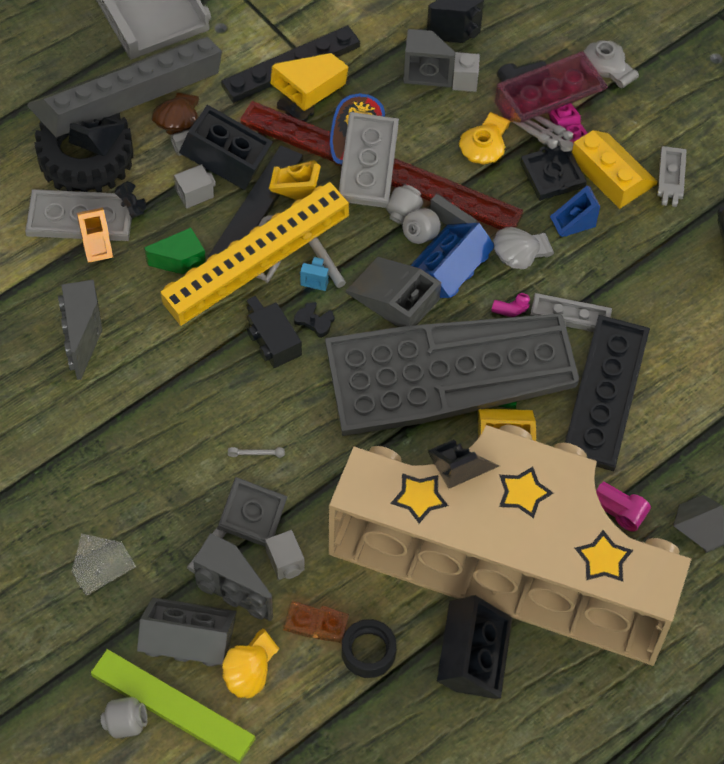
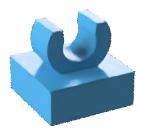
M314 257L312 265L303 263L300 271L301 286L326 291L328 268L323 266L324 259Z

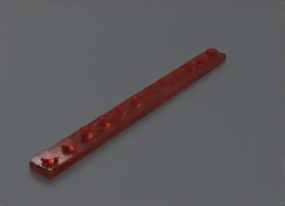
M254 101L250 103L242 115L241 124L333 162L330 152L331 132ZM394 158L391 186H412L420 191L421 198L431 201L438 194L477 221L500 230L505 227L516 228L523 216V210Z

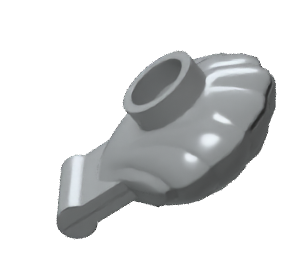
M600 40L593 42L583 51L582 63L586 70L596 76L611 78L620 88H624L639 77L638 72L625 63V53L622 47L613 41Z
M505 227L496 233L493 240L496 255L504 264L509 265L513 269H526L532 265L535 258L550 257L554 254L546 233L531 235L519 228Z

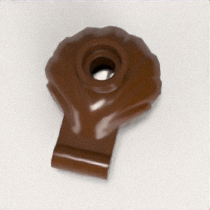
M177 93L174 99L161 103L153 110L152 121L170 135L191 128L198 118L194 108L198 105L199 97Z

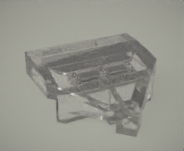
M81 534L71 572L83 593L87 596L134 569L136 565L122 542Z

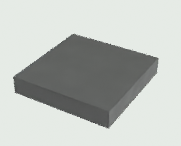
M235 477L217 529L266 547L265 539L275 535L288 496Z

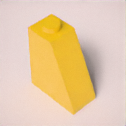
M332 53L276 63L272 66L270 83L305 111L346 84L348 66Z

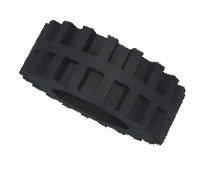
M120 113L109 116L108 118L125 123L124 130L105 156L97 154L91 158L83 159L69 157L62 152L61 143L69 136V133L55 137L40 121L41 131L36 130V142L34 143L41 172H44L46 181L50 182L53 180L54 187L58 190L64 186L67 191L80 190L81 192H88L89 190H96L98 193H103L102 187L106 185L110 189L116 186L115 179L117 178L123 181L126 177L125 169L131 170V158H134L131 131L128 128L126 118H120Z

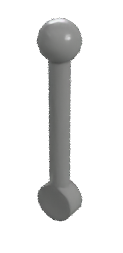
M231 447L228 449V456L275 455L281 458L285 455V450L282 447H277L275 450H239L238 448Z

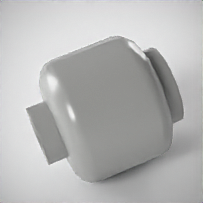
M409 185L396 187L389 198V204L386 206V210L391 214L389 218L398 224H403L405 216L410 212L421 209L423 200L420 197V191Z
M422 208L405 216L402 228L404 235L409 241L421 244L433 240L438 235L441 224L439 217L434 211Z
M134 697L111 700L106 705L105 712L101 714L103 729L108 730L109 734L116 739L139 735L143 727L147 725L145 705L139 703Z

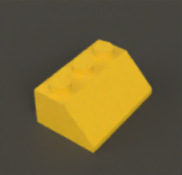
M592 130L573 144L572 154L581 171L619 209L658 183L608 133Z

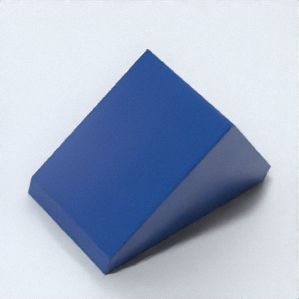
M586 186L553 213L550 218L559 235L565 237L596 227L600 205L590 186Z

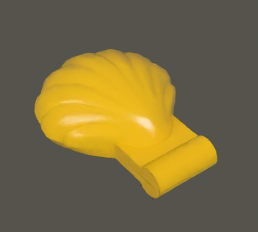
M490 112L482 126L471 128L461 135L459 147L463 156L473 163L482 165L499 160L505 151L502 135L509 127L510 120Z
M265 629L259 630L248 646L239 645L229 649L223 660V679L226 682V687L238 698H252L260 693L265 686L268 661L279 650V647Z

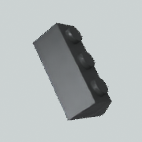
M152 598L140 618L137 651L145 652L146 655L151 657L163 655L174 657L175 660L182 662L194 660L200 661L207 666L222 665L230 648L237 611Z

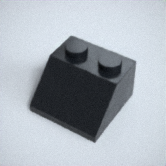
M484 0L434 1L428 5L427 31H433L444 42L464 43L470 38H475L481 32Z

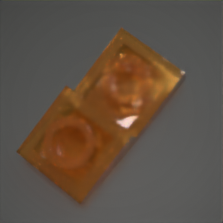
M292 600L283 630L314 639L342 642L349 614L325 606L317 609Z

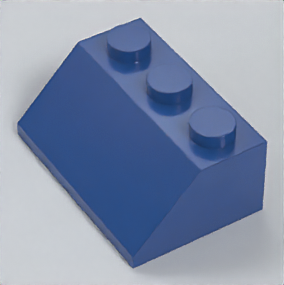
M480 223L450 224L439 233L410 266L420 268L441 282L440 298H451L458 293L459 287L463 282L473 276L474 270L478 265L488 259L489 253L494 249V243Z

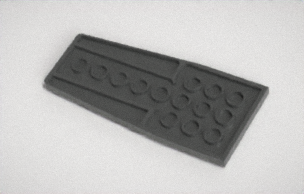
M561 314L413 325L409 327L402 326L325 338L342 436L423 424L478 411L479 409H487L577 387L579 381L566 325Z

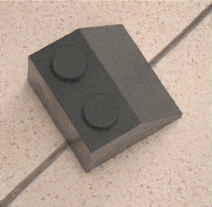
M408 29L404 83L452 87L455 51L433 31Z

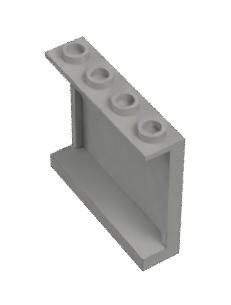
M96 0L130 60L209 30L211 14L208 7L202 5L201 0Z

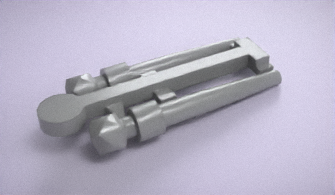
M532 111L518 119H513V123L538 138L541 143L549 148L554 149L558 144L563 151L573 150V142L570 141L573 139V133L569 130L566 131L564 127L557 126ZM530 118H534L535 120L546 126L548 129H545L537 123L533 122L532 120H530Z

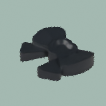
M287 96L277 102V109L285 111L292 118V123L295 126L305 124L309 119V115H314V105L304 111Z
M127 181L117 186L115 194L122 199L121 206L128 208L130 216L137 218L146 209L145 199L137 200L136 196L132 194L136 185Z
M305 303V307L296 312L294 325H304L306 328L315 331L316 335L320 338L326 336L330 331L331 322H334L335 319L332 311H327L319 318L317 314H314L317 303Z

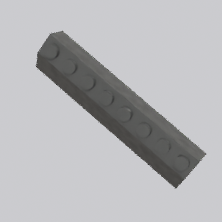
M208 37L192 40L31 101L27 107L55 137H59L70 132V123L81 125V121L94 122V119L102 120L103 117L115 115L218 74L222 50Z

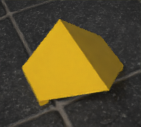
M315 160L281 169L274 167L269 189L272 192L295 200L304 199L316 188L321 166Z

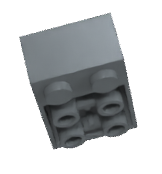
M377 257L346 290V293L395 326L409 327L417 325L440 300L441 282L420 268Z
M94 280L62 284L63 295L58 296L59 307L62 313V329L65 335L66 356L68 357L70 371L75 370L77 380L82 379L102 332Z
M210 533L193 560L198 588L207 594L212 595L215 593L223 597V600L233 607L239 605L247 609L257 619L265 618L272 621L273 605L272 595L236 545Z

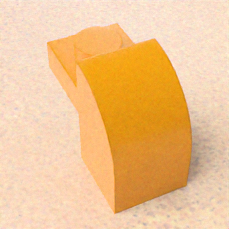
M97 208L78 212L77 218L87 262L113 258L104 209Z

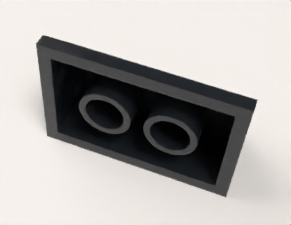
M206 105L188 131L179 153L199 165L202 164L204 168L241 189L246 190L273 141L213 107Z
M476 595L450 600L437 682L455 692L494 699L501 698L512 617Z

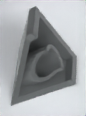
M701 495L679 505L673 525L675 528L700 545L705 553L724 546V510L721 504L705 495Z

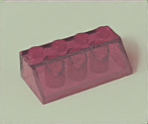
M584 51L498 83L495 104L505 119L521 123L607 89V84Z

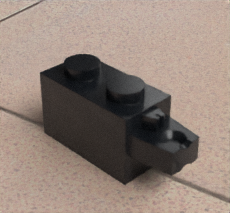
M256 296L247 299L246 307L250 314L247 315L249 326L246 329L251 340L258 342L260 346L259 351L264 361L269 360L272 367L276 368L302 356V342L277 302L263 307Z

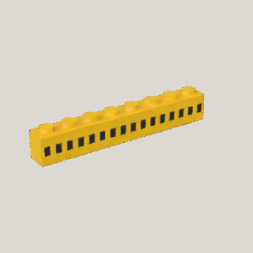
M331 182L324 186H318L310 195L295 201L284 212L275 214L270 221L261 227L253 228L241 240L233 241L221 253L210 256L201 266L190 269L181 279L167 284L160 291L163 305L180 326L184 325L349 216V202Z

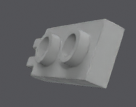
M661 147L657 196L662 197L661 205L667 206L668 198H672V207H677L678 199H683L687 149Z

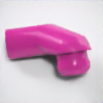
M519 293L516 300L511 303L494 300L491 312L508 317H516L528 310L530 297L525 293Z

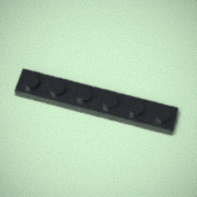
M349 25L221 80L222 88L233 103L273 86L270 82L272 66L274 64L329 53L339 57L360 48V40Z

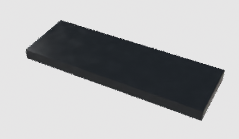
M598 315L565 443L581 448L586 453L587 458L597 461L596 467L614 471L650 328L603 315Z

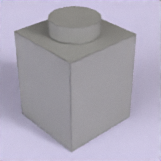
M455 52L452 90L477 92L480 54Z
M202 164L174 175L176 192L186 209L214 198L213 187L216 186L214 177L211 172H206Z
M292 530L265 539L266 553L278 580L294 578L301 571L305 570L304 557Z

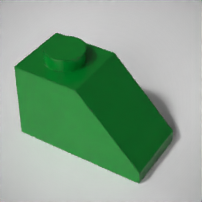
M192 228L144 247L148 266L182 275L206 262L205 250Z

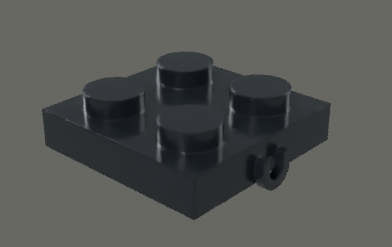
M543 146L538 152L521 156L520 163L539 201L586 187L587 181L571 151H563L560 149V146L554 149Z

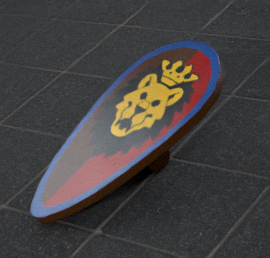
M359 93L349 95L337 106L330 133V152L336 165L342 166L349 112L385 117L384 107L378 99Z

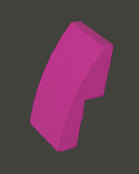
M571 103L560 104L557 107L548 109L552 123L557 126L560 125L566 131L569 130L573 133V139L570 140L573 144L576 140L587 134V131L581 125V115Z

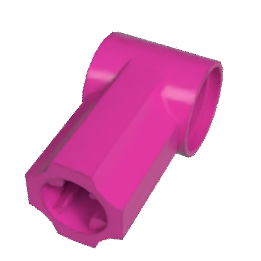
M604 481L596 490L597 497L604 511L614 516L617 523L628 531H637L651 510L650 504L641 496L635 494L628 496Z

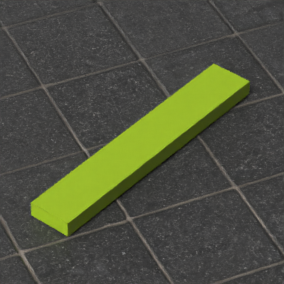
M108 649L91 671V676L126 697L136 698L149 711L239 764L256 739L255 735Z

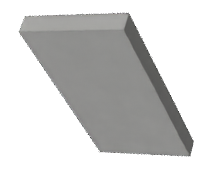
M349 112L339 192L349 203L386 208L389 204L399 123L398 118Z
M32 189L25 232L26 236L82 239L77 213L103 208L109 240L129 241L132 217L129 214L128 208L121 206L123 201L115 193Z

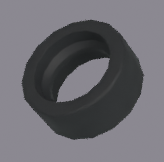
M363 619L353 623L345 631L342 639V659L346 668L354 675L363 678H376L385 674L392 667L396 658V638L386 624L374 619ZM364 634L378 636L386 645V653L380 661L375 663L358 661L352 653L354 640Z

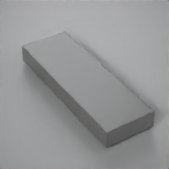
M535 293L530 316L561 314L566 327L594 332L598 315L611 317L612 308Z

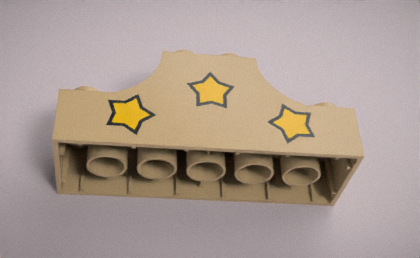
M486 425L483 433L469 450L499 465V467L448 489L435 464L411 466L402 463L401 457L396 452L382 446H373L369 451L353 447L329 505V555L456 599L476 595L512 618L654 666L673 622L691 558L679 555L677 546L669 541L651 538L643 543L631 539L624 534L607 516L597 497L594 481L597 461L587 458L586 453L581 448L569 443H557L552 447L534 441L526 430L514 425H503L500 429Z

